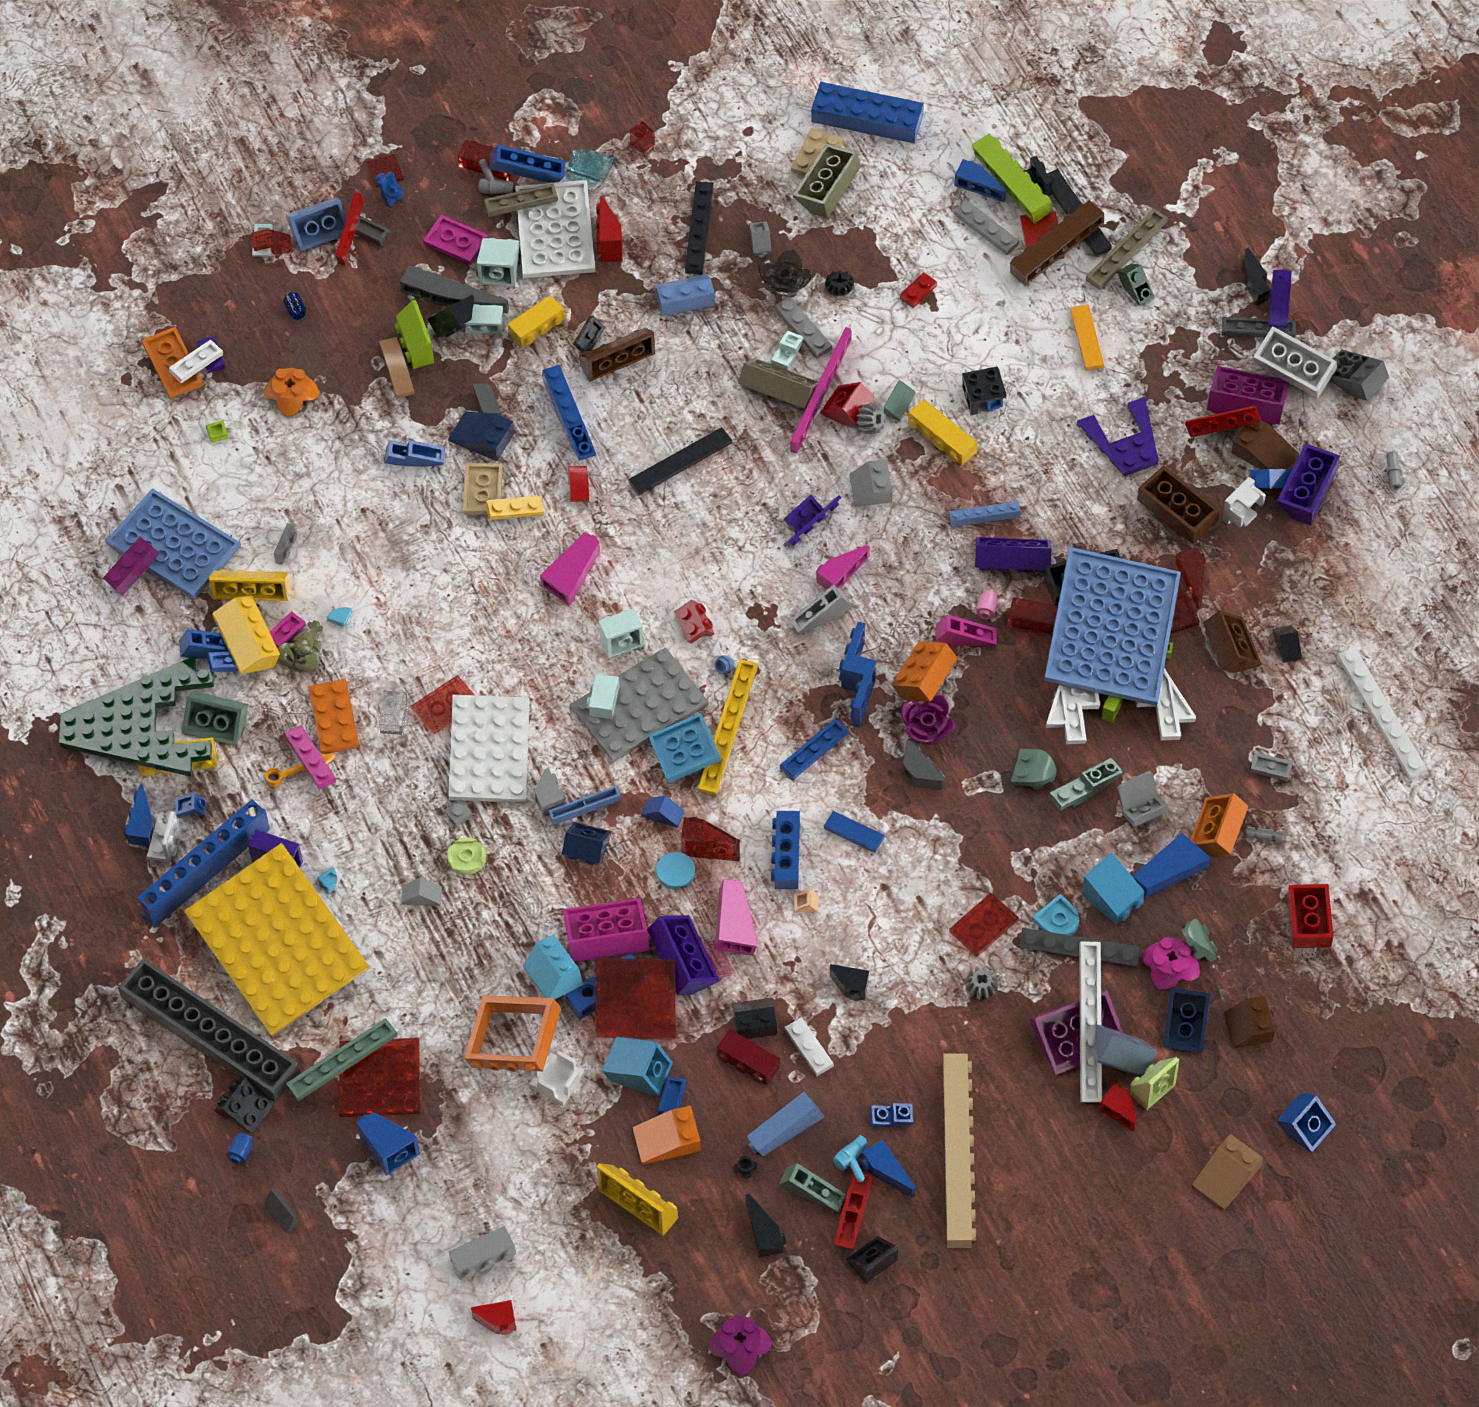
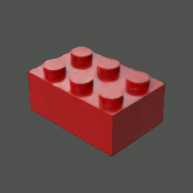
M1329 884L1289 885L1287 902L1292 949L1332 947L1334 935Z

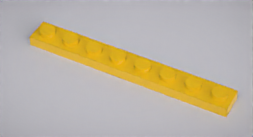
M739 659L713 740L722 760L704 768L698 786V792L717 797L758 669V663Z

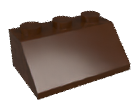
M1219 610L1203 622L1206 635L1211 641L1212 650L1216 654L1218 665L1222 670L1236 673L1262 665L1243 617Z

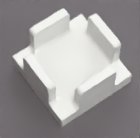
M1248 477L1225 500L1222 521L1226 524L1232 522L1239 528L1242 525L1246 527L1257 516V513L1250 507L1255 502L1262 506L1266 495L1254 486L1255 481Z
M558 1051L556 1055L550 1053L547 1056L543 1072L534 1071V1077L529 1086L564 1106L584 1077L585 1071L576 1066L575 1059L563 1052Z

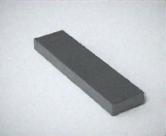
M1222 317V336L1265 338L1272 328L1269 327V319ZM1288 320L1287 328L1277 329L1295 338L1296 320Z

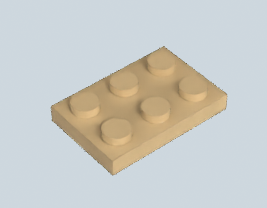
M811 128L791 167V172L805 176L826 143L842 148L844 138Z
M465 463L463 515H488L485 505L486 501L501 499L503 464Z

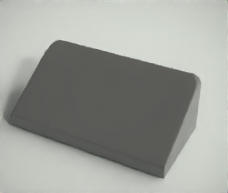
M472 384L481 413L502 415L491 385Z
M272 1188L264 1201V1206L282 1229L288 1233L299 1225L297 1215L277 1190Z

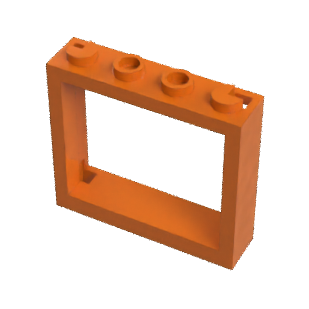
M483 995L464 1059L470 1067L477 1068L478 1070L485 1068L493 1071L504 1069L511 1072H516L517 1070L532 1073V1071L543 1072L561 1007L554 998ZM492 1012L544 1014L532 1056L480 1054Z

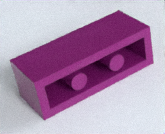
M140 536L103 579L123 596L160 553Z

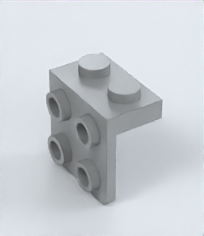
M1147 771L1118 785L1117 789L1123 816L1133 827L1168 812L1167 805L1157 795L1155 780L1151 771Z

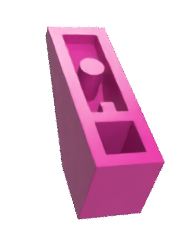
M865 545L829 559L824 565L821 564L816 570V582L827 590L832 585L840 589L870 557V547Z
M947 614L936 624V641L952 646H996L997 628Z

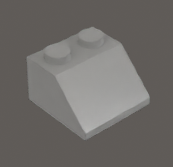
M886 459L868 461L849 474L855 507L892 502V486Z

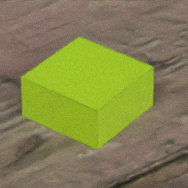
M1108 696L1103 706V720L1113 723L1122 705L1123 698Z

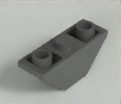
M910 739L906 740L903 775L914 787L943 790L946 779L943 772L934 767L932 760L928 756H924L917 743H913Z

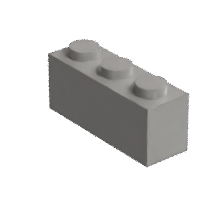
M505 1226L449 1251L450 1260L460 1280L470 1278L482 1269L488 1270L500 1261H508L516 1254L515 1245Z

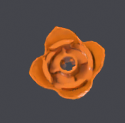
M295 368L278 369L276 375L267 383L263 391L267 399L275 400L279 411L287 417L296 414L301 409L303 401L315 400L320 395L317 385L305 374L304 370Z

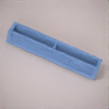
M1015 501L949 511V520L951 527L1017 518L1020 517L1021 511L1019 502Z
M613 786L548 810L552 824L556 825L621 801V795L617 786Z

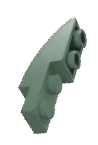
M1110 758L1082 772L1080 778L1050 792L1048 797L1060 811L1069 806L1074 808L1110 785L1122 775L1123 771Z

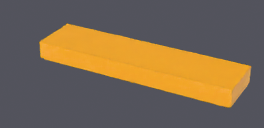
M1089 304L1071 307L1070 312L1085 370L1104 368Z

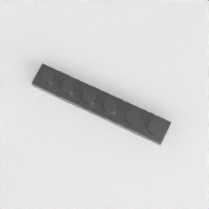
M1022 928L1019 945L1021 948L1079 957L1080 942H1101V961L1137 966L1140 946Z

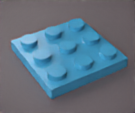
M702 713L648 735L668 783L722 760Z

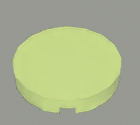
M465 837L456 840L449 847L447 859L453 871L463 875H470L482 869L486 862V852L484 846L478 840Z

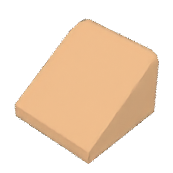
M808 889L794 894V912L818 911V895L813 890Z

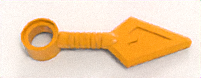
M334 753L321 754L327 765L336 758ZM302 763L283 771L277 768H270L265 772V781L269 787L275 788L282 784L283 778L306 771ZM274 774L279 776L278 780L271 781L268 779L271 775Z

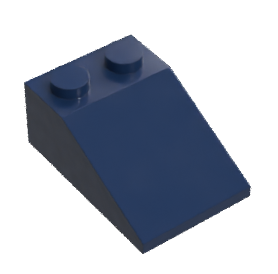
M465 411L448 441L498 461L514 435L513 421L497 414Z
M1171 988L1163 1043L1164 1048L1203 1053L1212 993Z

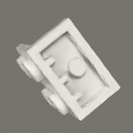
M171 811L168 824L156 822L147 854L148 860L171 863L172 856H176V841L180 839L182 830L179 828V819H177L175 812Z

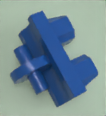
M390 171L386 175L380 173L374 179L381 190V197L384 198L388 207H391L396 200H400L403 197V189L398 185L394 173Z

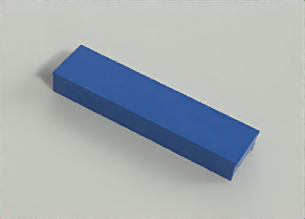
M251 799L137 897V900L142 905V916L152 924L153 928L157 927L248 848V839L251 835H254L256 829L267 832L270 829L266 810ZM254 807L256 815L248 816L247 810ZM235 820H236L235 826H236L238 829H235V828L232 827V823H233ZM220 833H221L220 838H221L223 841H219V840H218V835H219ZM206 845H207L206 851L209 852L210 854H206V853H204V851H203V848H204ZM191 858H192V861H191V862H192V864H194L195 866H190V865H189V860H190ZM177 870H178L177 876L180 877L181 879H176V878L174 877V873H175ZM162 883H163L162 888H163L166 892L161 891L160 888H159ZM146 896H148V901H149L151 904H146V903H145V898H146Z

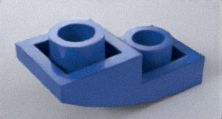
M892 1103L891 1106L871 1105L869 1108L870 1127H896L914 1123L912 1104Z

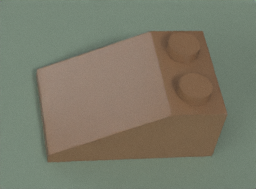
M1230 1134L1218 1147L1192 1184V1187L1222 1210H1225L1261 1168L1263 1157Z

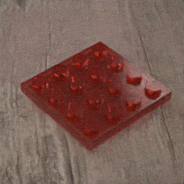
M596 958L595 1038L675 1039V960Z
M392 1039L339 1074L340 1117H359L373 1112L380 1116L420 1114V1039ZM339 1041V1048L350 1041Z

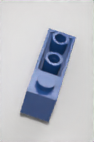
M140 784L138 791L134 793L133 801L135 803L133 808L131 807L129 810L130 820L129 824L125 825L124 836H126L128 844L150 847L155 827L143 784Z

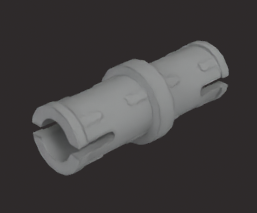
M1391 451L1386 454L1388 464L1386 471L1389 475L1390 489L1398 490L1402 487L1400 477L1402 469L1399 466L1398 452Z

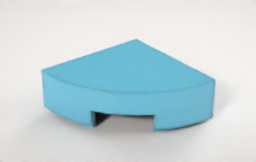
M341 607L333 610L326 617L327 621L344 627L352 613V608Z
M334 867L317 877L318 882L328 894L335 889L337 884V875Z

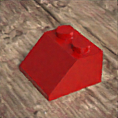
M862 382L838 385L820 413L844 426L855 425L858 421L859 408H862L863 404H871L874 396Z

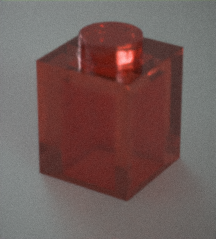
M642 121L629 130L630 144L641 154L655 145V132L645 122Z

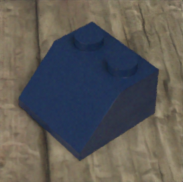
M574 822L565 833L562 855L572 860H586V863L589 864L600 863L604 858L612 831Z

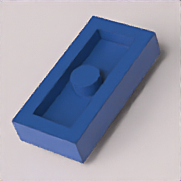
M230 652L208 653L207 661L210 672L238 671Z

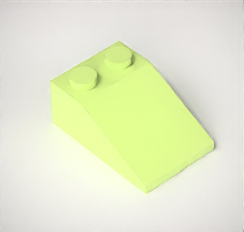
M1174 1057L1161 1060L1155 1065L1151 1064L1145 1070V1074L1142 1077H1136L1130 1084L1131 1096L1146 1110L1175 1086L1179 1059Z

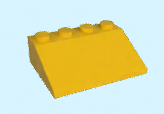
M608 1164L597 1165L599 1191L664 1236L678 1219L677 1207L669 1201L665 1202L656 1191H650L645 1188V1185L640 1180L632 1179L623 1168L618 1169L614 1165Z

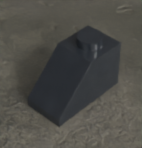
M830 964V977L843 995L854 1001L865 1000L869 983V971Z

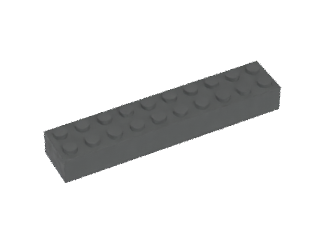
M144 958L118 986L122 999L238 1078L246 1077L275 1103L287 1090L286 1083L300 1074L298 1062Z

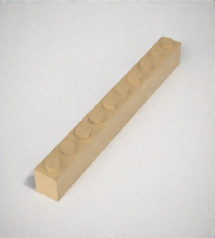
M943 1054L947 1248H972V1241H976V1228H972V1222H975V1209H971V1203H975V1191H971V1184L975 1183L974 1172H970V1165H974V1153H970V1147L974 1146L973 1134L970 1135L969 1128H973V1116H969V1110H973V1098H969V1091H972V1079H968V1073H972V1061H968V1054Z

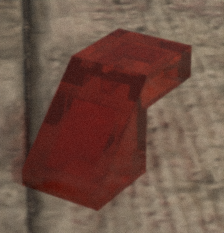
M271 229L251 233L254 251L271 247L275 255L293 251L290 234Z

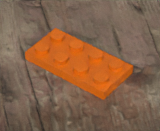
M176 327L142 340V344L169 399L204 386L198 372L183 383H180L169 373V367L189 354Z
M346 679L308 686L321 753L329 754L359 748Z

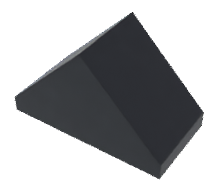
M1291 625L1273 629L1272 631L1283 663L1302 659L1298 631Z

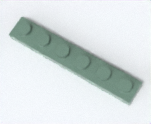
M386 1018L286 1083L287 1088L297 1101H300L397 1037L396 1030Z

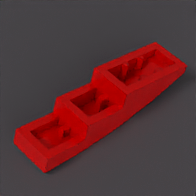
M853 1173L850 1188H848L845 1204L842 1209L834 1246L854 1250L874 1175L863 1173L864 1181L858 1182Z

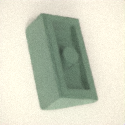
M898 380L884 405L883 413L888 417L901 421L916 392L904 382Z

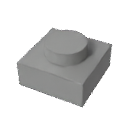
M461 800L445 810V814L456 827L472 817V813Z

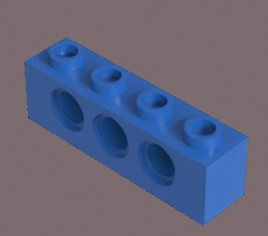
M777 811L776 818L772 820V830H776V835H772V847H776L771 855V864H775V870H771V882H775V889H798L800 811ZM788 831V832H790V833H789V834H783L782 832ZM787 848L789 851H782V849ZM782 866H788L789 868L783 869V868H781V867H782Z
M632 954L627 957L623 956L611 967L607 966L602 969L598 975L587 978L583 986L565 994L566 1003L580 1021L646 980L645 971ZM625 974L624 977H618L617 975ZM602 984L609 985L607 987H601ZM586 994H591V995H592V996L589 997V998L584 997V995H586Z

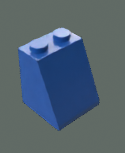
M373 1112L362 1116L357 1122L360 1140L385 1175L390 1174L420 1155L418 1140L415 1134Z

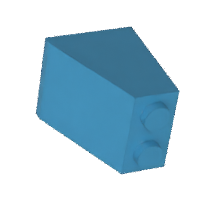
M1112 852L1084 876L1082 895L1116 925L1121 920L1125 921L1129 917L1130 912L1134 908L1138 909L1144 902V890Z
M616 1037L610 1048L608 1058L603 1065L602 1072L611 1082L659 1097L673 1062L656 1041Z

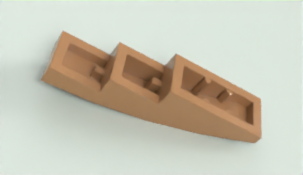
M397 337L379 341L396 397L401 398L415 394Z

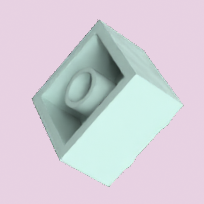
M634 608L623 610L613 616H606L599 621L600 641L608 658L644 646L643 626Z

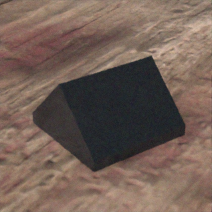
M877 1236L848 1257L846 1261L866 1284L898 1260V1248L896 1245Z

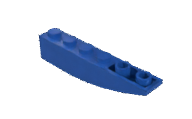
M560 364L543 369V383L576 457L580 461L596 456L595 449Z

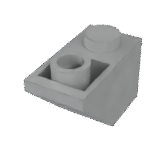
M549 768L544 770L534 791L535 801L543 816L549 814L548 810L564 805V800H566L564 791L557 786L558 780L555 773L551 774Z

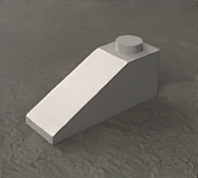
M832 585L790 619L797 632L801 634L839 618L853 606L846 595L838 587Z

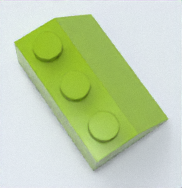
M412 300L396 315L397 323L394 326L396 333L401 334L402 338L399 339L402 349L406 348L405 357L407 363L411 362L412 368L416 369L433 364L434 358L432 343L416 300Z

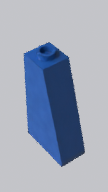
M1181 833L1134 874L1133 878L1144 890V896L1148 897L1207 869L1210 857L1187 836Z

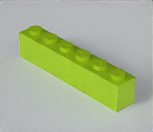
M989 133L972 144L973 152L977 159L1006 189V192L1033 223H1036L1052 212L1050 205L1052 202L1048 195H1043L1037 183L1034 184L1030 175L1021 170L1022 168L1018 161H1013L1009 151L1001 147V143L996 137L993 138Z

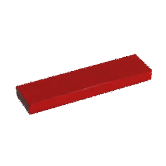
M355 192L353 194L336 251V259L341 265L346 264L364 204L361 193Z

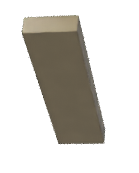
M553 183L484 199V204L488 217L557 202L558 196Z

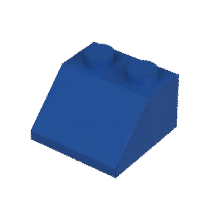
M1302 1092L1276 1120L1287 1136L1309 1152H1313L1336 1125L1317 1095Z

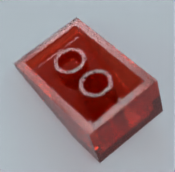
M684 817L681 834L682 853L689 857L740 862L739 839L704 819Z

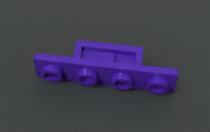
M809 495L783 519L795 532L783 544L784 547L790 544L793 547L801 540L799 536L802 533L805 535L814 528L812 524L816 521L818 523L826 517L825 513L828 510L833 511L839 505L838 501L842 497L838 495L824 508L812 495Z

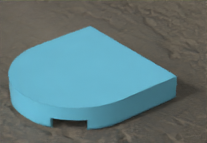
M1059 894L1032 917V921L1042 931L1073 935L1079 926V914L1076 908Z

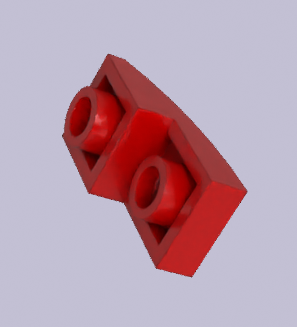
M568 466L570 502H589L587 466Z

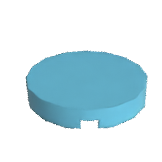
M668 853L657 863V877L660 883L669 889L677 890L681 889V887H686L690 885L695 876L694 862L684 853Z

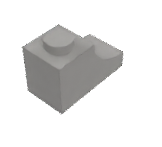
M767 221L749 223L753 253L765 255L767 252H771L770 230Z

